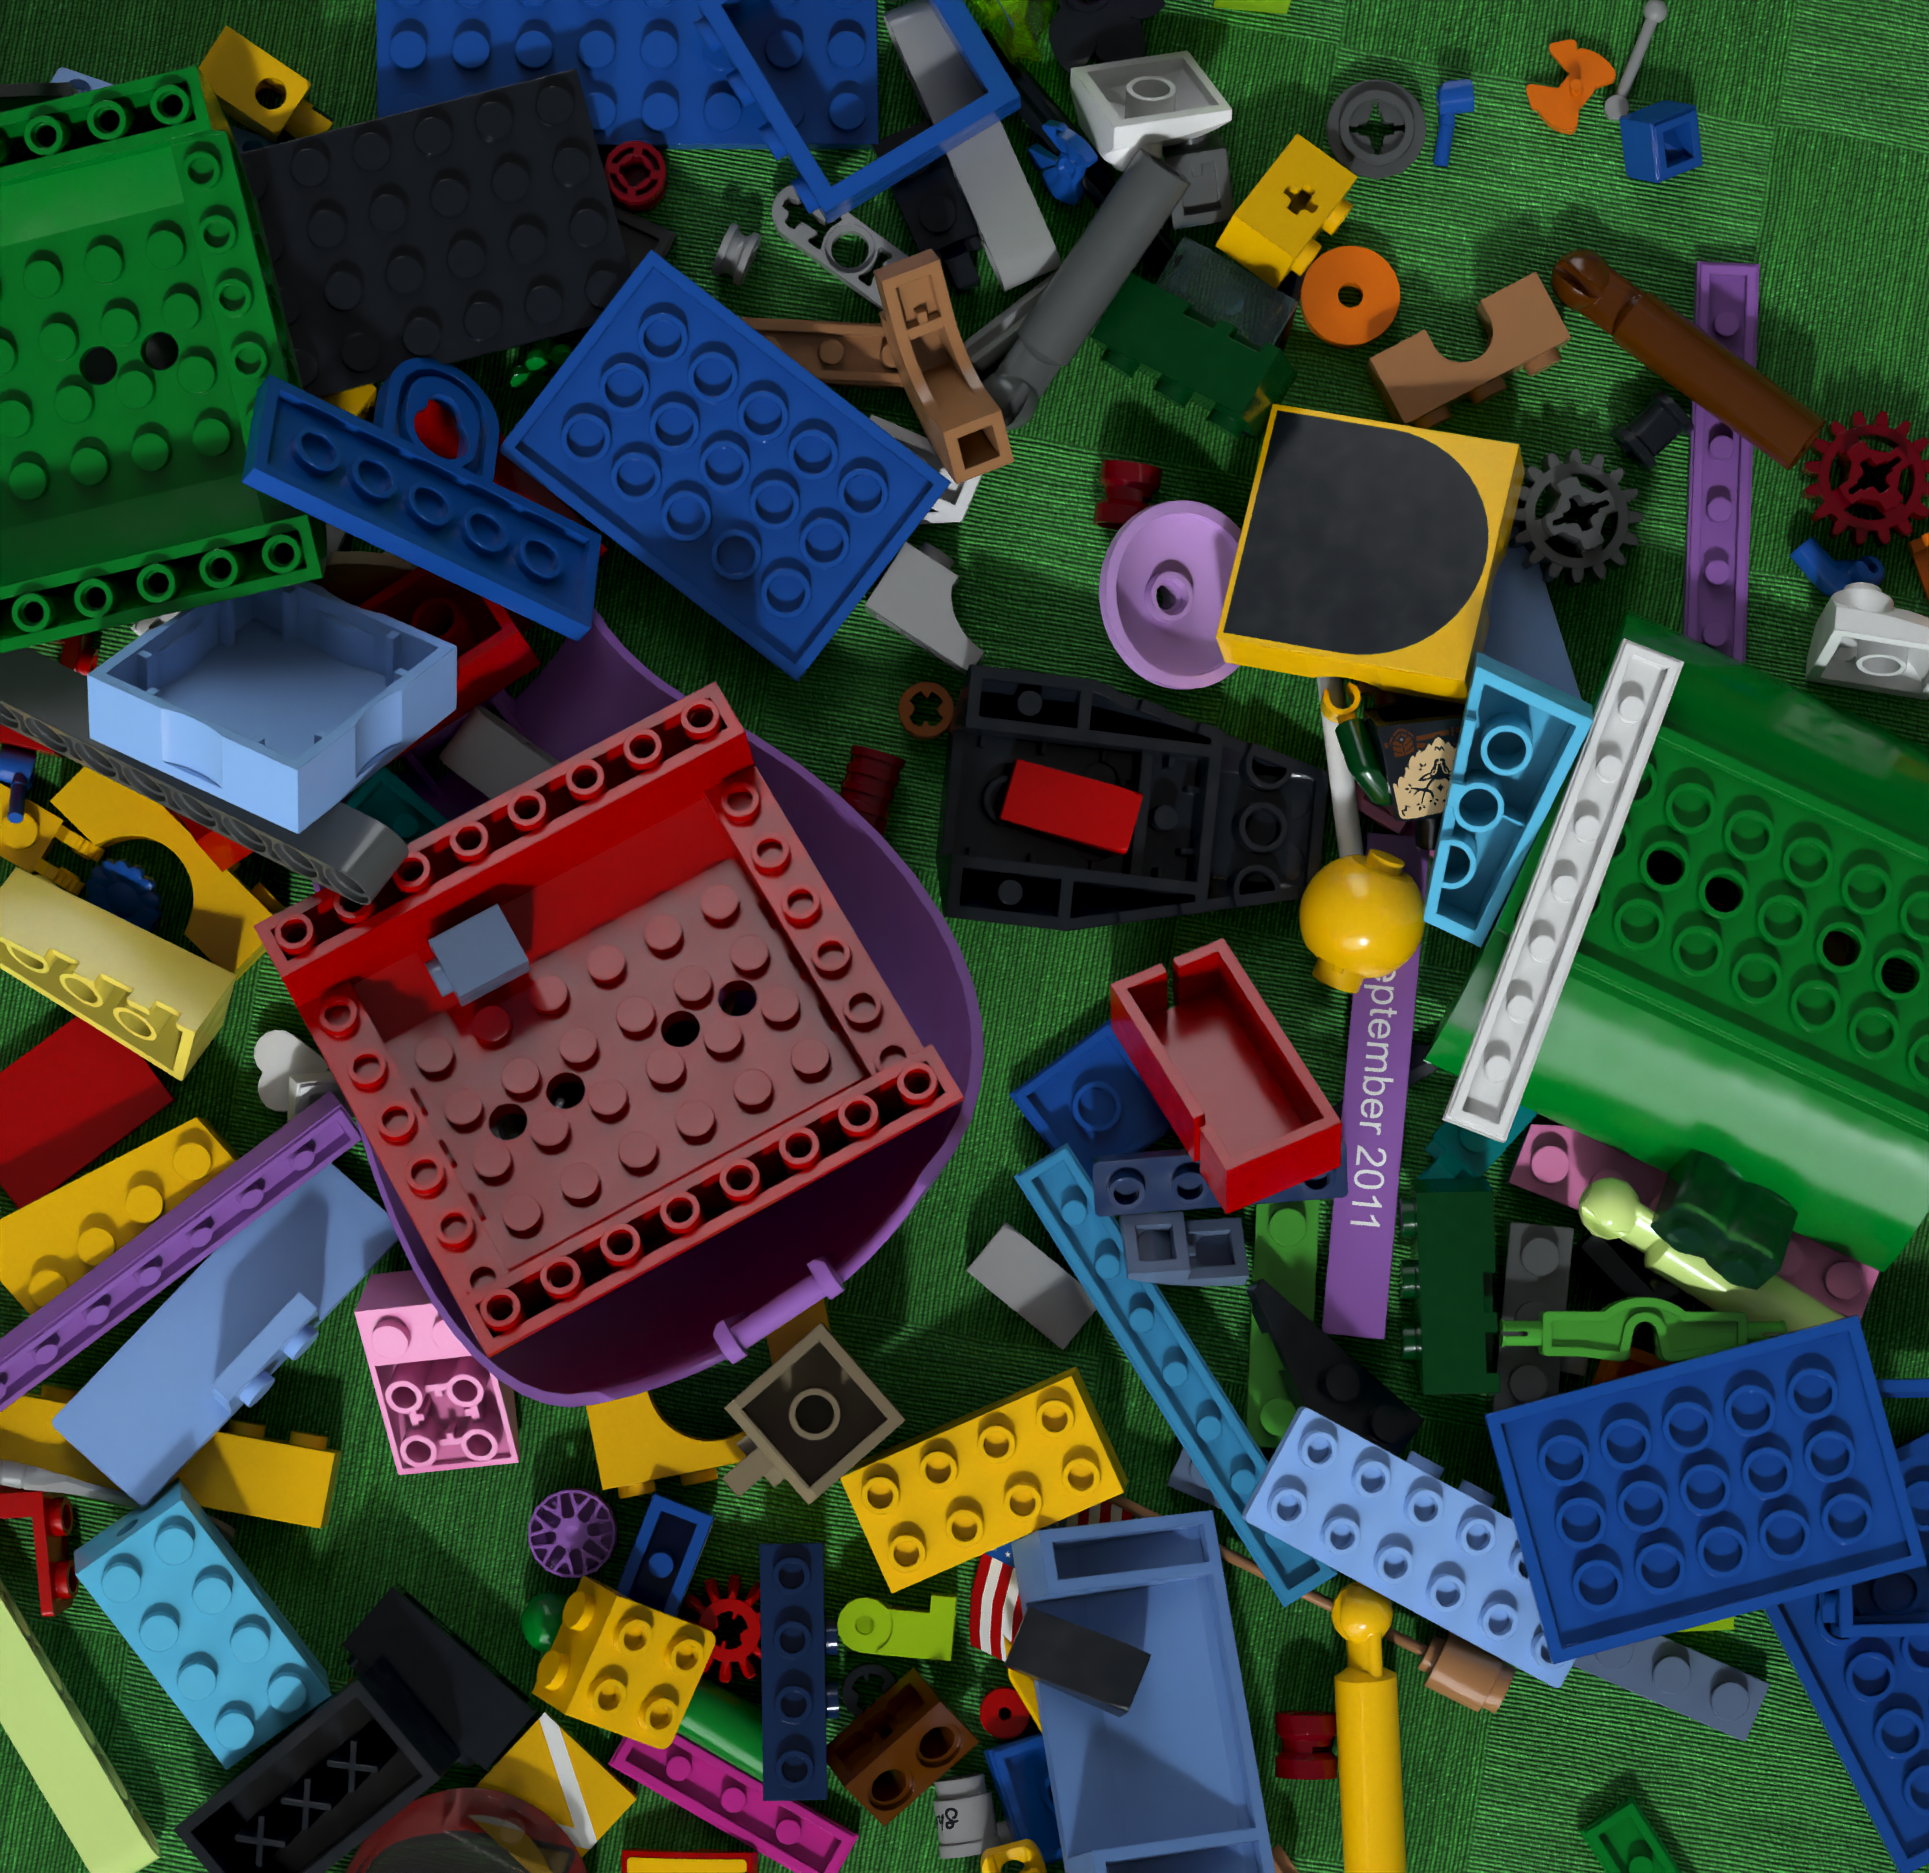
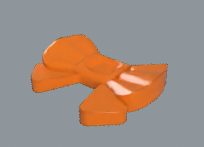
M1569 39L1549 45L1550 55L1568 74L1558 88L1528 84L1526 86V95L1531 109L1535 112L1537 111L1539 117L1547 126L1559 133L1572 135L1578 127L1579 110L1596 89L1615 82L1616 72L1604 57L1585 48L1577 50L1576 41Z

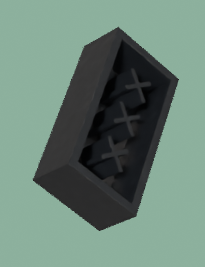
M378 1657L198 1804L173 1830L209 1873H324L441 1779L462 1754L384 1661Z

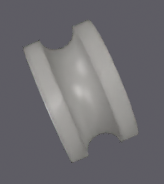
M732 223L718 249L711 275L719 278L721 274H729L733 278V284L740 287L746 279L755 259L762 235L753 232L752 235L746 236L740 232V225Z

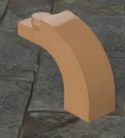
M930 248L873 270L883 311L879 312L899 376L929 443L953 481L957 485L1013 463L1014 458L1002 411L983 386L967 354L954 317L938 256Z

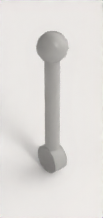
M1649 0L1644 6L1643 13L1646 19L1615 95L1609 97L1603 106L1604 115L1610 121H1620L1619 117L1628 113L1629 104L1626 100L1655 27L1657 23L1662 22L1666 18L1668 13L1667 5L1662 0Z

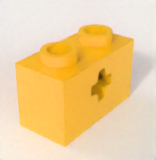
M1297 133L1233 214L1215 246L1276 290L1291 270L1300 277L1306 271L1322 248V245L1315 241V238L1322 229L1332 236L1354 206L1345 197L1358 177Z

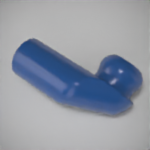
M1813 535L1789 555L1818 591L1828 598H1831L1834 593L1844 590V587L1851 583L1865 582L1879 586L1885 576L1884 567L1876 557L1863 555L1859 560H1833Z

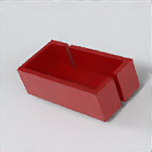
M1224 938L1173 958V1004L1175 1006L1173 1008L1167 1009V972L1161 963L1110 984L1112 1031L1193 1162L1200 1160V1173L1226 1215L1341 1166V1120Z

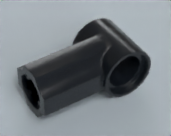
M1589 1231L1572 1248V1267L1608 1304L1628 1297L1641 1296L1666 1300L1679 1306L1684 1311H1688L1693 1307L1678 1287L1645 1268L1644 1260L1626 1242L1619 1238L1606 1240L1592 1235ZM1647 1322L1637 1324L1633 1330L1632 1337L1648 1350L1654 1344L1652 1328Z

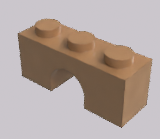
M1537 272L1480 300L1475 313L1485 330L1487 345L1485 353L1479 358L1469 362H1455L1445 358L1436 350L1425 329L1369 358L1365 369L1394 424L1432 430L1452 418L1449 407L1469 397L1474 406L1479 405L1507 389L1503 379L1524 368L1529 377H1532L1562 360L1559 350L1566 346L1571 336Z

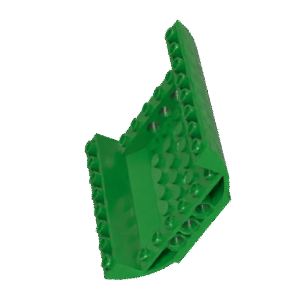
M197 65L0 113V654L324 577L327 560L326 522L241 483L258 387L271 374L293 386L304 389L257 198L253 195L240 153L221 106L210 84ZM158 332H165L175 339L179 350L176 362L165 370L154 367L146 356L147 342ZM99 346L110 350L117 361L116 374L106 384L94 382L89 378L85 370V360L88 353Z
M1626 609L1601 663V666L1606 669L1590 703L1593 706V714L1620 642L1624 638L1684 661L1525 1088L1520 1106L1884 1273L1908 1244L1929 1212V748ZM1580 749L1477 954L1459 996L1448 1004L1423 1061L1455 1076H1458ZM1663 850L1670 852L1677 858L1680 864V875L1674 884L1662 885L1655 882L1649 876L1647 860L1652 852ZM1716 877L1726 878L1736 886L1739 900L1733 911L1720 912L1709 905L1705 896V889L1710 879ZM1840 931L1847 934L1853 940L1856 952L1850 965L1837 966L1829 962L1825 957L1823 941L1829 932ZM1898 958L1904 960L1912 968L1914 982L1907 993H1895L1889 990L1883 983L1881 976L1882 967L1888 959Z

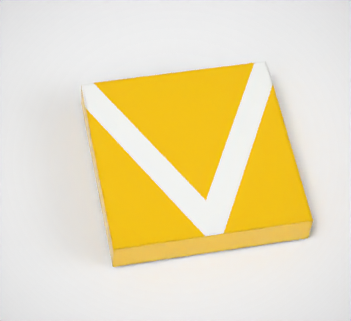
M547 1710L473 1788L505 1794L539 1810L563 1831L577 1850L581 1859L638 1798L629 1787ZM482 1814L469 1815L529 1873H552V1871L553 1873H562L569 1858L568 1854L538 1847L520 1828L501 1818Z

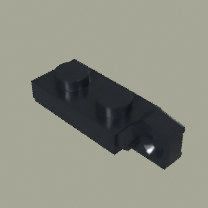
M929 119L880 139L879 144H872L876 158H880L930 128L932 125ZM944 154L889 188L917 252L920 253L930 248L940 259L941 266L945 267L958 296L980 286V278L970 254L981 250L982 246L978 239V229Z

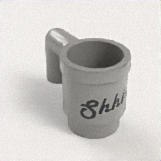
M984 1773L947 1777L934 1782L937 1799L933 1800L941 1859L983 1854L986 1849L1012 1843V1837L1006 1821L996 1822L992 1792L986 1789Z

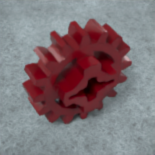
M1858 411L1849 417V430H1846L1836 420L1826 427L1831 443L1816 438L1809 449L1819 459L1818 461L1805 462L1801 466L1800 472L1814 478V484L1806 487L1800 493L1803 499L1817 498L1820 506L1810 516L1813 522L1822 520L1825 517H1828L1833 522L1829 529L1828 537L1834 539L1844 530L1850 531L1851 546L1859 548L1865 542L1867 535L1872 534L1875 544L1880 548L1889 544L1890 529L1902 539L1913 532L1911 523L1907 518L1908 516L1919 521H1923L1928 517L1929 509L1920 500L1921 498H1929V482L1925 481V476L1929 474V460L1922 461L1919 453L1925 449L1929 441L1925 437L1911 443L1906 438L1911 426L1909 421L1905 420L1895 429H1891L1888 427L1887 412L1880 411L1874 417L1871 425H1867L1861 411ZM1864 440L1882 442L1893 448V450L1888 453L1869 449ZM1836 456L1838 459L1835 462L1840 467L1841 474L1838 488L1831 491L1829 473L1832 461ZM1886 465L1890 467L1881 476V480L1877 482L1875 488L1873 486L1865 490L1861 488L1854 494L1848 492L1858 483L1857 480L1864 472L1868 473L1874 469L1878 471ZM1907 468L1909 490L1904 503H1902L1904 498L1898 491L1901 471ZM1850 506L1866 509L1871 512L1875 519L1879 518V520L1861 519L1849 514L1845 510Z

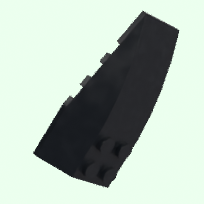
M970 664L947 739L935 856L943 917L1058 931H1072L1302 899L1309 882L1320 871L1329 773L1257 743H1249L1224 733V730L1209 724L1198 723L1167 711V708L1148 700H1139L1114 690L1115 687L1094 679ZM1015 759H1021L1142 793L1143 799L1127 853L1115 856L998 820Z

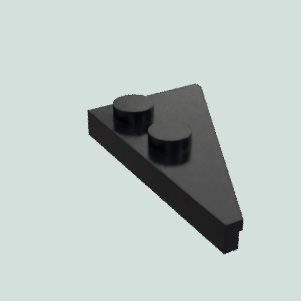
M1264 1279L1253 1281L1246 1290L1252 1302V1313L1261 1333L1268 1332L1284 1366V1369L1280 1370L1279 1374L1296 1411L1299 1407L1305 1406L1399 1457L1424 1420Z

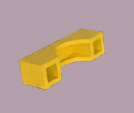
M85 766L50 800L97 847L106 849L126 841L149 840L161 843L172 850L184 864L193 888V908L184 934L214 964L236 974L235 981L266 952L254 925L286 909V907L261 882H258L250 889L234 873L241 865L240 861L222 872L196 843L179 813Z

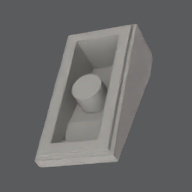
M1007 1222L1002 1225L966 1269L970 1275L1062 1350L1065 1349L1096 1311V1307L1080 1282Z

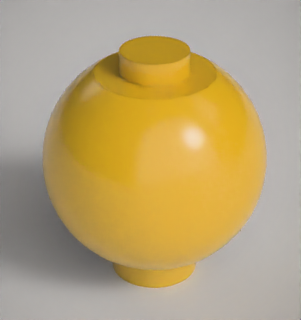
M1370 849L1367 856L1353 854L1330 862L1311 879L1301 900L1299 924L1305 945L1317 958L1312 971V975L1317 980L1344 992L1358 993L1365 978H1380L1393 973L1413 956L1421 942L1425 929V921H1423L1424 901L1413 878L1402 871L1405 863L1401 859L1381 850Z

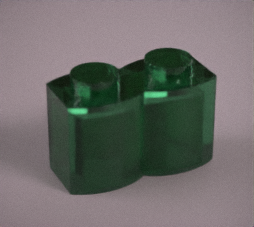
M1692 1149L1669 1170L1650 1226L1674 1250L1704 1258L1707 1264L1729 1283L1758 1290L1780 1271L1798 1213L1787 1200L1772 1190L1754 1183L1745 1182L1743 1177L1726 1162L1708 1153Z

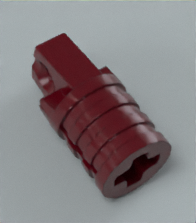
M852 745L849 753L852 756L850 762L847 763L846 776L842 780L840 787V796L883 836L891 813L889 812L890 804H893L894 791L898 787L900 780L899 774L901 770H904L906 761L875 749Z

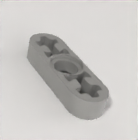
M791 185L782 189L775 197L772 205V219L777 233L789 244L883 311L875 276L870 286L863 283L861 279L873 271L880 253L890 258L882 264V267L909 256L849 212L837 218L840 222L827 231L821 249H817L811 244L818 239L817 231L802 222L795 229L787 225L790 218L785 206L790 202L796 206H800L803 203L800 202ZM817 209L812 212L811 216L813 219L826 228L828 223L820 210ZM847 234L861 237L867 243L869 249L866 260L861 265L853 268L839 265L832 256V247L835 241Z

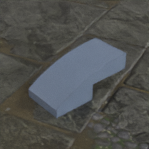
M1183 1211L1120 1216L1119 1222L1127 1279L1180 1286H1236L1246 1284L1249 1278L1241 1217L1184 1221Z

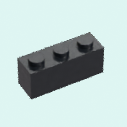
M399 1583L389 1589L342 1644L352 1653L346 1662L357 1674L380 1657L462 1754L457 1761L468 1769L477 1763L486 1771L540 1708L537 1703Z

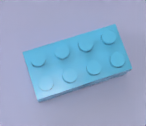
M179 1477L167 1485L146 1507L137 1506L74 1551L75 1575L226 1770L331 1696L326 1670Z

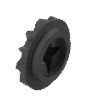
M1373 79L1356 83L1339 95L1328 115L1326 136L1333 158L1338 160L1353 174L1378 181L1395 174H1402L1415 161L1425 141L1426 122L1421 106L1409 91L1394 82ZM1373 105L1377 106V115L1380 116L1383 126H1392V129H1402V131H1394V134L1384 136L1378 150V155L1374 154V147L1371 146L1368 136L1359 135L1358 132L1350 133V131H1357L1358 127L1367 126L1373 111Z

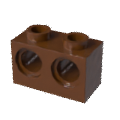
M913 1667L826 1745L827 1764L842 1785L885 1827L945 1772L958 1763L964 1755L979 1743V1740L954 1708Z

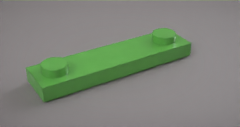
M1320 1199L1255 1204L1252 1282L1264 1279L1314 1323ZM1251 1302L1245 1426L1258 1447L1277 1448L1297 1411L1279 1374V1371L1284 1369V1366L1269 1333H1261L1252 1313Z

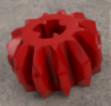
M733 1573L728 1581V1594L722 1596L718 1582L713 1577H710L704 1581L705 1591L711 1600L709 1604L693 1593H689L684 1600L690 1609L701 1615L700 1618L687 1616L679 1618L702 1626L714 1634L713 1630L721 1623L720 1613L733 1612V1620H735L738 1614L741 1615L747 1623V1626L740 1632L741 1642L730 1645L728 1644V1636L725 1637L723 1642L715 1636V1646L702 1675L709 1670L713 1660L716 1659L722 1661L719 1671L720 1682H730L733 1673L732 1662L736 1661L739 1662L743 1675L747 1679H751L756 1676L757 1672L750 1654L753 1652L761 1659V1641H759L761 1638L760 1608L758 1609L754 1604L760 1598V1582H756L751 1587L745 1598L739 1595L741 1576L740 1574Z

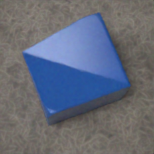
M1663 100L1619 117L1625 170L1630 178L1659 183L1703 165L1696 105Z

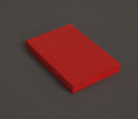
M76 1016L0 1072V1185L17 1208L21 1209L60 1188L177 1100L146 1059Z

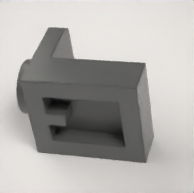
M1206 133L1179 144L1162 147L1160 159L1178 170L1191 182L1190 187L1170 215L1173 229L1230 221L1234 214L1227 150L1219 133Z

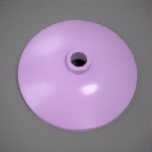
M1176 500L1158 503L1141 510L1132 516L1116 533L1102 564L1099 582L1100 610L1106 632L1113 647L1135 673L1145 680L1165 688L1187 690L1206 687L1223 680L1240 666L1225 663L1216 634L1241 530L1229 517L1211 506L1195 501ZM1157 589L1160 590L1163 597L1161 607H1159L1157 602Z

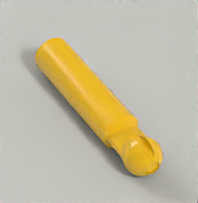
M1353 1582L1341 1588L1333 1600L1331 1609L1334 1628L1346 1639L1347 1668L1334 1676L1344 1873H1407L1397 1673L1383 1667L1381 1639L1392 1625L1394 1610L1391 1599L1359 1582Z

